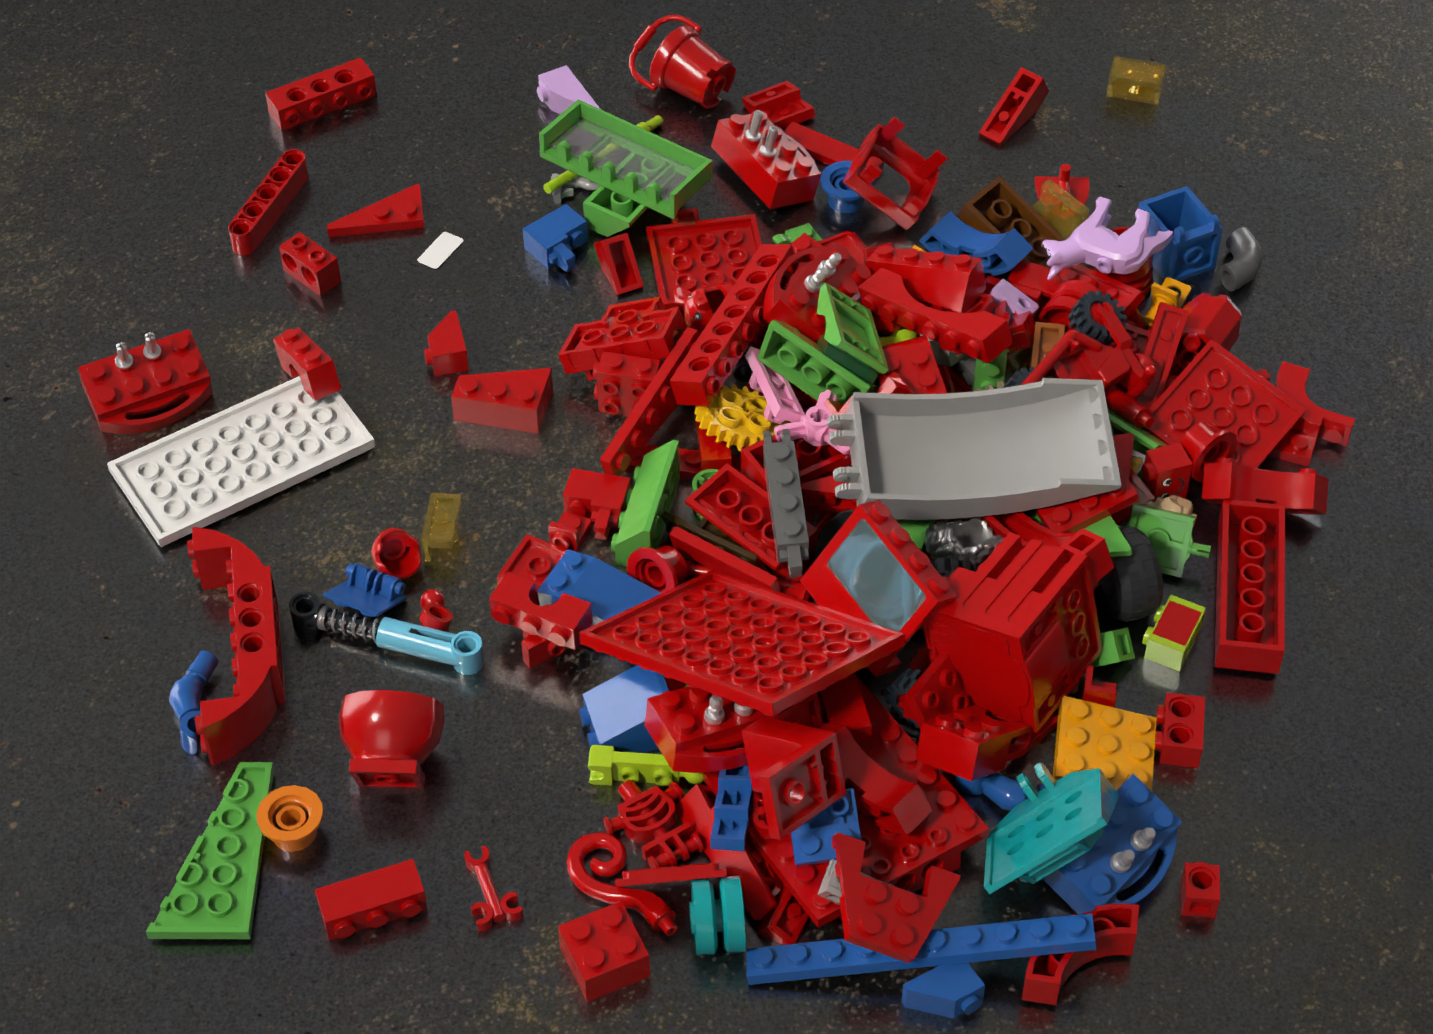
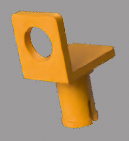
M1166 277L1162 285L1153 282L1151 285L1152 305L1143 317L1145 324L1152 327L1160 302L1181 308L1191 292V286L1170 277ZM1169 288H1178L1181 291V296L1179 297L1178 292L1171 290Z

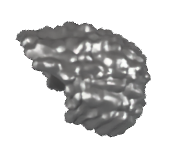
M971 517L969 521L964 522L960 518L945 519V521H938L937 525H929L925 531L924 542L926 551L931 554L933 560L939 557H945V559L955 557L961 561L967 560L970 562V565L978 567L981 563H984L1004 537L1002 535L995 536L993 529L988 527L986 520H981L980 517Z

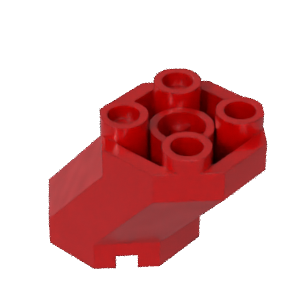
M1201 293L1184 306L1183 309L1188 310L1189 314L1169 375L1179 376L1210 339L1217 342L1227 351H1230L1238 340L1242 315L1241 311L1227 295L1211 296L1210 293Z

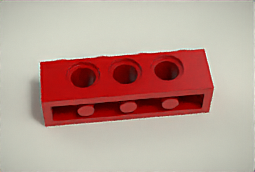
M360 57L265 92L268 112L281 131L376 96L377 91L375 76Z

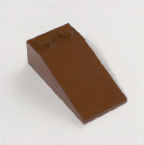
M998 176L967 201L957 215V218L962 222L984 233L1003 234L1015 228L1033 248L1022 260L1045 266L1048 269L1052 266L1047 265L1048 258L1041 247L1042 242L1045 240H1065L1001 176Z

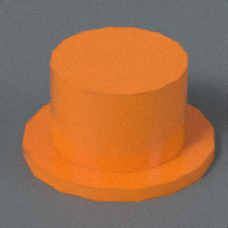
M297 785L283 786L270 792L260 802L257 809V825L262 834L272 840L278 848L289 852L300 851L308 847L315 840L317 829L320 827L323 819V804L318 795L306 787Z

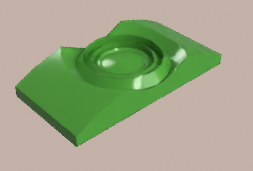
M824 282L820 288L817 314L825 316L826 319L824 339L874 371L885 374L889 369L871 310Z

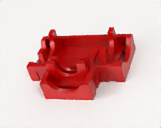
M661 296L608 306L601 320L575 324L558 356L566 374L585 371L588 381L593 380L595 362H600L603 351L661 360L662 366L664 363L663 358H667L673 349L674 331H685L687 326L680 308L665 309Z

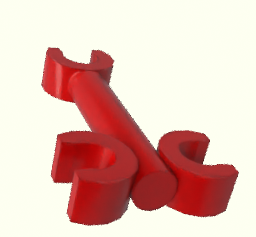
M481 846L482 858L477 860L471 858L469 851H465L464 858L466 867L476 872L487 902H478L471 906L473 917L481 914L486 915L483 919L476 920L478 931H485L491 928L494 922H501L505 919L517 921L524 916L522 906L513 909L509 908L510 905L518 903L516 892L506 893L500 901L488 869L490 852L486 846Z

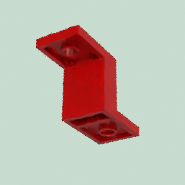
M817 693L805 698L801 703L790 706L778 715H765L742 730L752 789L762 793L770 838L783 839L846 794L836 733L818 729L822 726Z

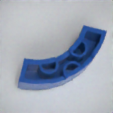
M951 211L919 240L930 252L940 251L944 254H966L970 257L982 258L984 273H991L992 276L1008 272L1033 249L1015 228L1003 234L984 233L968 226Z

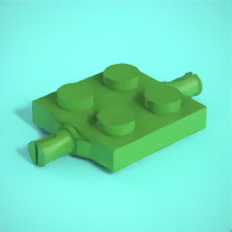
M1134 503L1131 518L1126 526L1139 529L1145 533L1157 554L1163 574L1182 578L1184 565L1190 554L1209 558L1211 545L1193 542L1192 529L1195 516Z

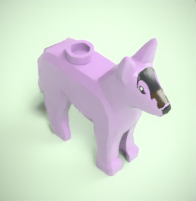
M1098 197L1095 211L1073 231L1069 238L1064 241L1045 240L1042 242L1041 247L1048 258L1047 265L1052 266L1048 280L1054 278L1063 269L1080 263L1095 266L1100 272L1105 274L1110 272L1119 274L1135 272L1139 270L1151 255L1163 250L1173 238V231H1158L1156 236H1149L1150 213L1137 209L1135 212V224L1118 236L1115 232L1106 228L1112 218L1108 214L1111 200Z

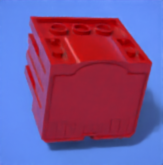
M1009 532L1002 542L996 545L994 551L984 563L979 565L976 572L958 567L949 577L943 576L958 597L954 601L940 604L923 623L924 635L928 649H931L929 655L931 663L938 655H949L972 706L989 710V717L1008 722L1019 721L1032 726V732L1038 733L1061 704L1062 698L1068 695L1084 675L1087 665L1091 666L1103 649L1088 555L1076 552L1067 562L1064 548L1043 545V542L1031 539L1023 548L1021 535ZM926 597L922 599L920 606L925 601Z

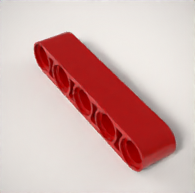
M299 149L285 151L230 222L228 230L232 249L236 254L249 255L257 249L307 182L309 174L306 156L303 151Z

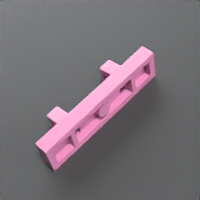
M750 346L745 355L753 372L749 384L752 389L763 392L767 406L763 414L766 420L782 424L784 420L791 423L799 422L800 417L805 414L789 381L757 359L760 349Z

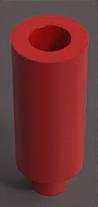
M1112 388L1107 392L1105 397L1108 408L1137 428H1151L1155 420L1151 417V411L1119 388Z

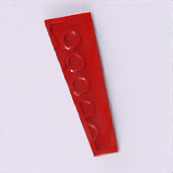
M689 327L686 328L599 459L605 474L621 476L678 406L670 379L698 339L699 334L697 330Z

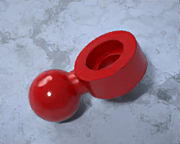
M436 589L425 591L420 598V604L423 609L419 617L420 622L425 627L447 631L452 622L453 614L444 607V595Z

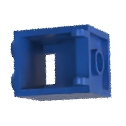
M1188 186L1139 202L1138 209L1150 213L1149 236H1156L1158 231H1173V238L1167 246L1153 254V268L1163 280L1166 277L1181 281L1216 267L1223 227L1219 224L1218 216L1216 214L1212 215Z

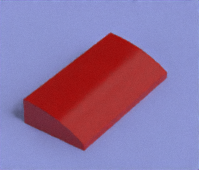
M728 463L685 500L686 505L745 549L756 554L761 561L773 570L778 571L788 566L787 562H777L768 493ZM806 521L810 551L818 544V529Z

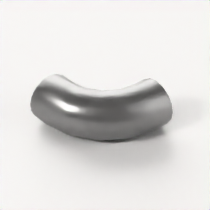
M1245 227L1235 230L1226 241V247L1232 253L1234 259L1220 266L1219 277L1223 286L1228 291L1239 289L1253 280L1262 264L1261 247L1253 234Z

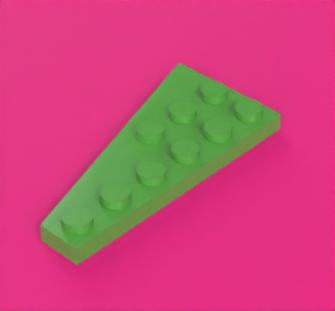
M240 762L223 791L222 801L217 810L212 811L207 820V828L203 835H199L177 874L176 884L169 896H165L160 905L161 911L155 922H151L147 928L146 935L148 939H251L265 839L257 825V809L260 802L271 792L274 775L273 762Z

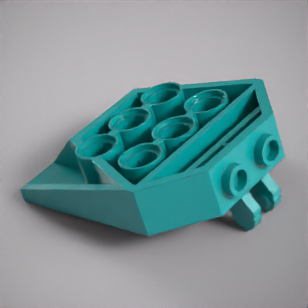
M1038 763L1034 766L1035 773L1046 787L1037 792L1031 779L1026 774L1022 773L1017 776L1018 783L1028 796V799L1016 805L987 837L984 887L989 894L1016 878H1019L1021 882L1028 881L1034 884L1092 849L1094 843L1102 836L1104 832L1103 827L1108 824L1119 798V794L1100 768L1071 772L1055 782L1043 763Z

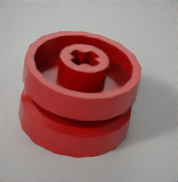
M1069 280L1062 283L1040 312L1038 322L1065 325L1064 334L1069 330H1075V328H1070L1069 326L1071 322L1068 319V315L1071 313L1070 310L1084 294H1087L1089 291H1093L1095 294L1097 290H1100L1089 283L1078 280Z

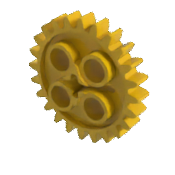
M723 384L709 406H696L694 412L696 414L695 421L701 422L699 428L708 429L707 436H717L716 442L725 441L728 448L736 445L738 451H741L743 447H748L763 440V431H770L773 436L775 435L774 428L776 426L791 423L784 420L782 424L766 420L763 414L767 406L765 396L758 395L759 391L757 390L749 392L747 386H744L742 390L738 389L735 384H732L731 389Z

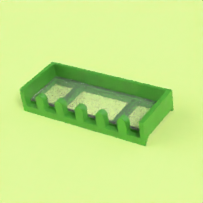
M579 99L539 133L541 158L672 219H675L678 210L705 184L712 182L711 159Z

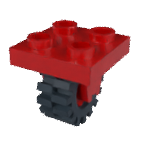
M938 655L923 674L919 669L915 671L912 668L901 670L885 691L886 703L892 705L890 710L893 713L897 712L899 714L897 717L900 720L904 718L907 720L906 724L911 726L914 723L915 728L920 730L924 721L936 718L937 715L951 713L955 709H964L972 706L949 655Z

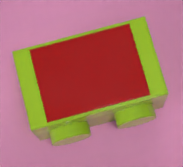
M1170 595L1166 605L1161 604L1156 611L1154 617L1156 624L1154 628L1149 626L1145 632L1142 644L1146 645L1144 658L1180 672L1202 628L1206 607Z

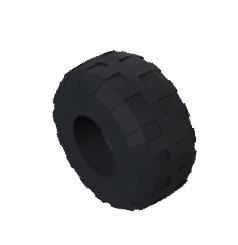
M1123 526L1118 528L1130 545L1133 554L1131 556L1111 557L1114 568L1099 580V585L1095 589L1105 611L1114 619L1128 622L1150 616L1156 612L1163 600L1164 585L1158 557L1150 540L1139 529Z

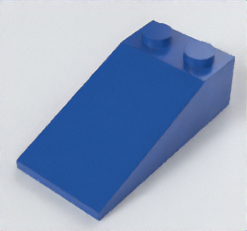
M569 549L537 590L540 606L554 604L562 593L590 602L593 620L591 626L662 594L595 557Z

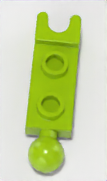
M592 745L590 747L588 769L591 770L590 784L612 786L613 780L623 782L634 780L635 783H655L661 786H666L674 781L679 785L680 777H685L692 784L704 782L702 773L673 771L662 754L614 751V746Z

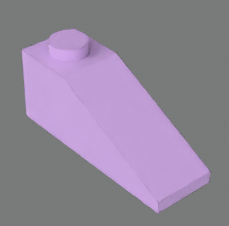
M567 65L538 75V97L541 102L545 101L551 111L562 114L578 99L600 109Z

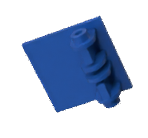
M359 563L347 566L345 574L349 576L347 581L323 593V597L333 600L336 605L352 607L360 610L361 614L368 617H377L405 601L408 597L403 595L405 584L402 583L400 578L385 574L384 572L377 574V570H370L369 567Z

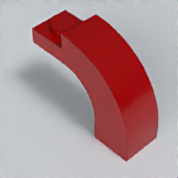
M1282 361L1275 387L1306 409L1305 414L1290 431L1347 446L1355 418L1328 411L1315 405L1306 394L1311 369Z

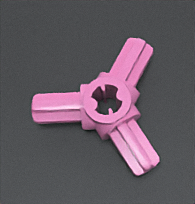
M831 390L821 392L816 406L808 409L806 415L800 417L799 422L776 426L774 434L777 442H782V429H789L791 440L804 438L805 442L813 446L830 444L829 434L832 431L839 430L828 428L827 418L832 413L825 406L824 402L827 398L836 401L837 396ZM830 444L842 454L851 455L850 446Z

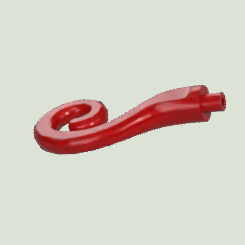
M604 832L589 833L578 838L571 845L566 861L567 871L571 880L580 891L598 901L611 905L622 901L625 908L641 914L654 931L663 930L667 936L673 935L677 931L678 927L674 923L676 913L658 895L643 889L617 887L616 885L603 883L593 878L586 871L584 859L590 852L596 849H606L613 854L612 859L607 862H603L598 858H593L590 861V869L596 875L610 877L618 874L624 868L627 861V853L623 843L617 837Z

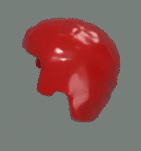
M391 527L382 531L372 545V559L379 572H384L403 580L415 575L422 564L419 542L399 527Z

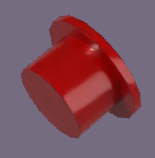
M1200 422L1190 428L1182 437L1180 443L1193 463L1191 477L1198 482H1203L1205 463H1216L1217 458L1231 459L1237 447L1238 440L1236 434L1230 430L1217 432L1205 422Z
M663 545L656 550L651 547H641L632 552L627 560V575L661 593L679 586L687 578L688 569L686 561L682 554L671 546Z

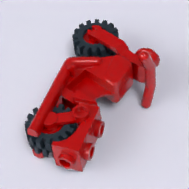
M1097 290L1095 294L1093 291L1084 294L1070 310L1071 313L1068 315V319L1071 322L1069 326L1070 328H1075V330L1066 332L1036 368L1030 367L1027 370L1025 367L1015 372L1003 388L1041 382L1043 378L1102 380L1104 392H1106L1120 381L1122 386L1128 390L1126 394L1136 400L1151 385L1157 370L1149 356L1141 353L1134 354L1130 349L1132 347V339L1125 329L1126 323L1124 322L1127 318L1126 315L1122 314L1124 312L1123 306L1117 307L1116 305L1119 301L1116 298L1114 301H1111L1110 294L1106 293L1102 296V291ZM1113 341L1117 344L1116 349L1110 345Z

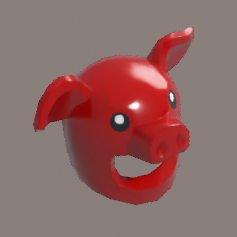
M723 282L696 289L692 293L685 288L673 289L676 304L683 306L688 327L697 330L699 336L733 287L732 284Z

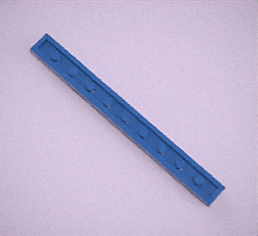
M1092 913L934 929L930 931L917 956L910 963L846 942L845 939L746 949L747 980L749 985L1097 950Z

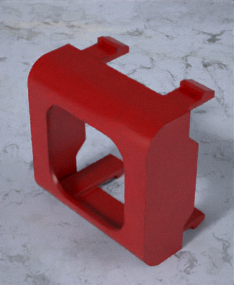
M893 117L885 127L879 123L867 135L843 183L904 230H908L917 222L920 213L926 207L938 182L937 178L941 171L938 168L948 157L937 149L928 159H925L896 136L905 127V124L898 118ZM870 157L881 159L908 181L910 190L902 207L870 184L883 171L874 163L865 168Z

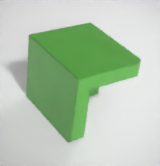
M1128 628L1100 633L1103 650L1091 666L1095 668L1135 659Z

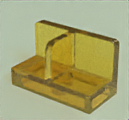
M1050 179L1041 186L1040 200L1031 205L1065 240L1070 237L1077 227L1088 219L1089 208Z
M431 492L421 536L424 561H431L433 548L452 549L454 542L458 541V520L462 505L461 494Z

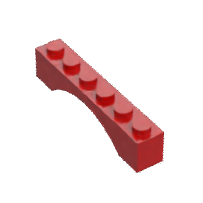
M880 268L858 286L861 304L870 309L871 313L988 364L1013 344L1006 319L987 311L953 313L927 307L916 301L907 292L901 275L887 269Z
M1023 512L980 517L981 520L988 522V527L993 529L995 536L1002 535L1005 538L1009 532L1021 535L1023 548L1031 539L1043 542V545L1064 548L1067 562L1076 552L1088 555L1092 585L1114 568L1105 538L1082 528L1073 533L1057 532L1035 522ZM964 518V521L970 520V518Z

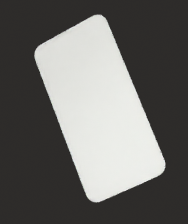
M443 232L417 261L437 269L463 242V239L448 232Z

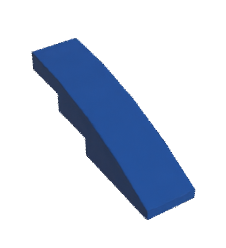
M748 765L729 770H720L718 792L714 806V822L710 836V849L745 850L754 793Z

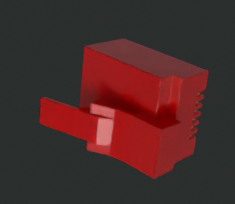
M1005 300L995 304L994 315L1006 319L1013 342L1007 348V354L1032 346L1036 323L1031 311L1010 317L1009 312H1006L1007 301Z

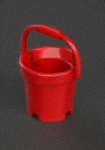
M667 15L657 19L652 25H648L633 44L634 48L629 57L631 74L640 84L651 91H655L658 87L665 91L672 90L706 109H711L722 101V99L717 97L722 90L726 93L729 92L735 79L736 68L732 66V62L702 41V34H700L702 27L681 15ZM669 21H679L686 24L673 30L662 41L651 62L649 73L651 82L644 79L637 72L635 66L636 57L657 32L656 29Z

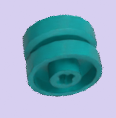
M730 876L721 878L719 882V899H714L713 884L709 878L691 880L692 902H689L691 932L695 936L697 956L715 954L718 948V932H722L723 946L728 954L745 952V919L740 877Z

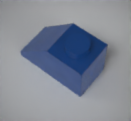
M969 963L941 965L903 984L902 1003L906 1008L954 1019L963 1013L971 1014L981 1006L984 998L985 984Z

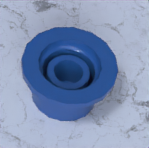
M853 161L835 162L827 166L821 173L820 185L822 190L828 195V204L833 210L840 213L856 212L865 204L864 198L843 183Z

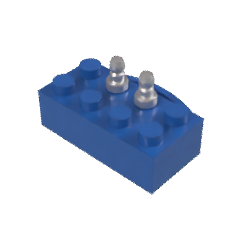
M1134 774L1116 789L1119 794L1118 801L1108 824L1103 827L1104 832L1102 836L1094 843L1092 849L1042 878L1078 915L1093 911L1095 906L1138 903L1158 885L1172 861L1177 841V827L1182 821ZM1162 850L1161 863L1150 883L1133 897L1122 902L1116 898V894L1127 889L1141 878L1153 862L1157 851Z

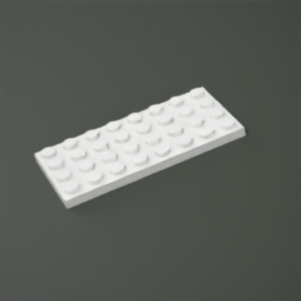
M298 376L112 460L107 465L110 473L158 545L163 547L192 533V527L203 528L362 454L374 448L375 441L338 391L315 401L303 389L301 379Z

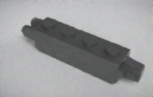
M782 429V442L773 443L770 431H763L764 471L777 562L788 563L790 578L802 577V561L809 560V539L794 441H791L789 429Z

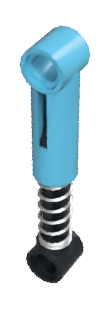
M311 592L298 593L289 602L294 630L301 635H312L320 631V629L324 631L332 629L336 634L342 631L345 636L353 634L356 639L361 636L365 641L373 639L377 647L453 665L454 669L463 675L476 674L484 666L485 661L481 637L472 631L454 634L384 617L379 622L378 618L373 621L369 620L368 616L364 618L358 617L357 613L352 616L348 615L347 611L344 613L338 612L337 608L332 611L329 606L320 603L319 597Z

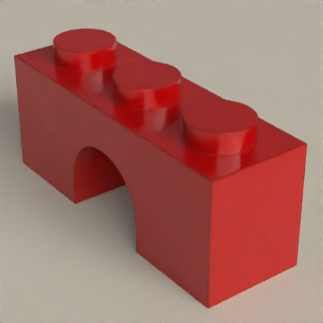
M300 328L286 330L280 336L273 338L282 369L292 379L299 376L303 389L315 401L341 390L333 360Z
M508 571L489 597L491 618L501 624H509L522 629L530 635H537L548 639L558 646H566L575 650L580 643L579 632L589 628L593 623L590 602L562 593L554 604L538 606L536 605L535 582Z

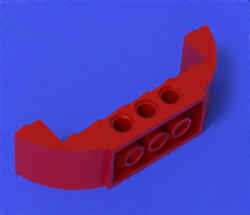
M192 527V540L187 541L189 559H195L192 560L194 578H200L203 590L227 587L229 601L234 602L232 603V608H229L231 627H234V633H230L232 652H235V658H232L233 676L237 677L236 684H233L234 697L200 701V715H195L197 735H200L201 750L203 754L208 753L212 766L235 756L253 743L272 721L279 704L286 703L279 604L270 565L264 566L252 550L229 535L215 530Z

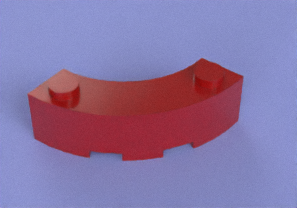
M1217 458L1216 463L1204 464L1202 499L1221 505L1223 499L1285 505V511L1289 514L1326 515L1329 479L1319 475L1318 470L1303 468L1299 469V473L1269 471L1235 464L1234 459Z
M824 723L818 728L836 733L845 789L854 788L857 814L865 810L869 815L877 819L875 825L890 832L907 836L933 811L926 799L925 791L917 783L898 778L878 765L857 744L852 733L845 725Z
M1126 903L1095 906V910L1083 913H1092L1097 950L1031 956L1026 970L1022 1000L1057 1005L1058 996L1065 981L1082 965L1105 956H1132L1137 935L1139 905Z

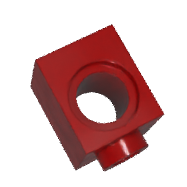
M1185 862L1181 878V915L1216 918L1220 903V865H1211L1205 862Z

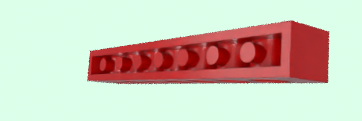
M760 245L670 379L677 405L709 406L716 394L719 393L720 388L727 377L730 376L738 360L742 357L744 351L754 339L755 334L765 322L763 318V303L768 284L782 264L790 256L794 255L792 245ZM799 263L793 264L785 270L780 281L781 289L785 290L789 279L798 270Z

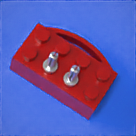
M755 110L752 114L743 116L734 114L730 118L718 120L711 147L769 209L814 200L821 177L815 161L800 143L784 133L781 128L775 126L768 119V115L765 112Z
M190 329L155 340L153 333L149 332V336L146 333L144 336L146 344L127 350L126 344L120 342L121 347L119 343L116 345L117 354L78 367L82 387L101 432L135 434L164 428L193 413L213 393L210 374ZM179 405L176 408L163 414L149 418L139 419L147 415L162 411L164 409Z

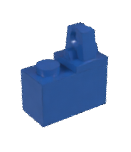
M565 204L523 228L524 249L547 269L557 265L564 271L569 272L576 268V258L572 250L588 241L587 221L569 205Z

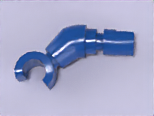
M204 650L200 651L182 679L174 683L169 697V703L180 721L181 746L189 754L197 752L195 715H200L202 690L219 663L215 655Z
M998 772L974 781H969L955 775L954 783L961 792L967 795H980L984 793L1003 810L1011 811L1016 805L1028 799L1018 780H1012ZM1037 784L1035 789L1039 792L1046 787L1044 784Z

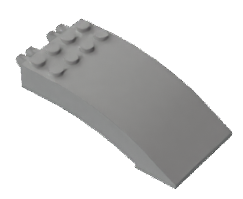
M1043 378L1041 382L947 394L854 392L846 414H834L827 418L828 428L839 430L832 431L829 434V443L836 446H850L852 467H839L833 471V479L835 481L849 483H842L836 486L835 496L839 499H856L857 507L862 503L880 500L889 508L891 515L895 519H957L1015 513L1058 505L1117 490L1122 486L1102 380Z

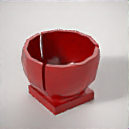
M392 690L359 691L344 696L339 713L340 739L352 757L350 758L349 772L359 787L424 789L425 775L421 770V766L440 743L445 723L444 705L438 700L433 699V697L413 692Z

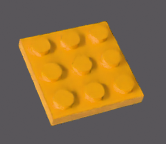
M1064 696L1059 705L1053 766L1054 781L1056 782L1071 772L1100 768L1115 790L1134 774L1152 791L1157 718Z

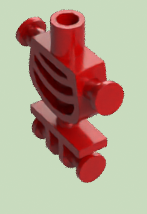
M627 780L618 788V793L625 801L618 805V816L608 819L607 816L603 817L607 833L613 835L614 831L623 829L629 840L636 843L649 842L642 846V858L645 862L648 861L650 868L676 866L677 857L680 856L683 861H686L690 858L689 854L696 850L698 852L704 850L700 837L696 833L692 834L689 822L669 831L675 823V804L673 801L675 799L681 800L684 797L681 787L676 782H670L668 784L669 788L664 792L657 786L642 792L634 780Z

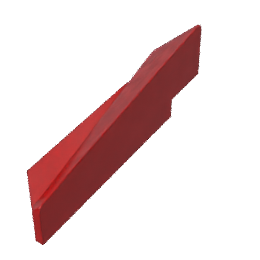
M696 784L675 805V813L683 824L686 822L690 823L692 834L696 833L700 837L704 846L703 851L711 862L719 863V868L726 869L727 876L725 877H740L743 905L754 920H760L777 905L774 898L781 891L782 883L748 837L744 851L710 849L716 796L708 786Z

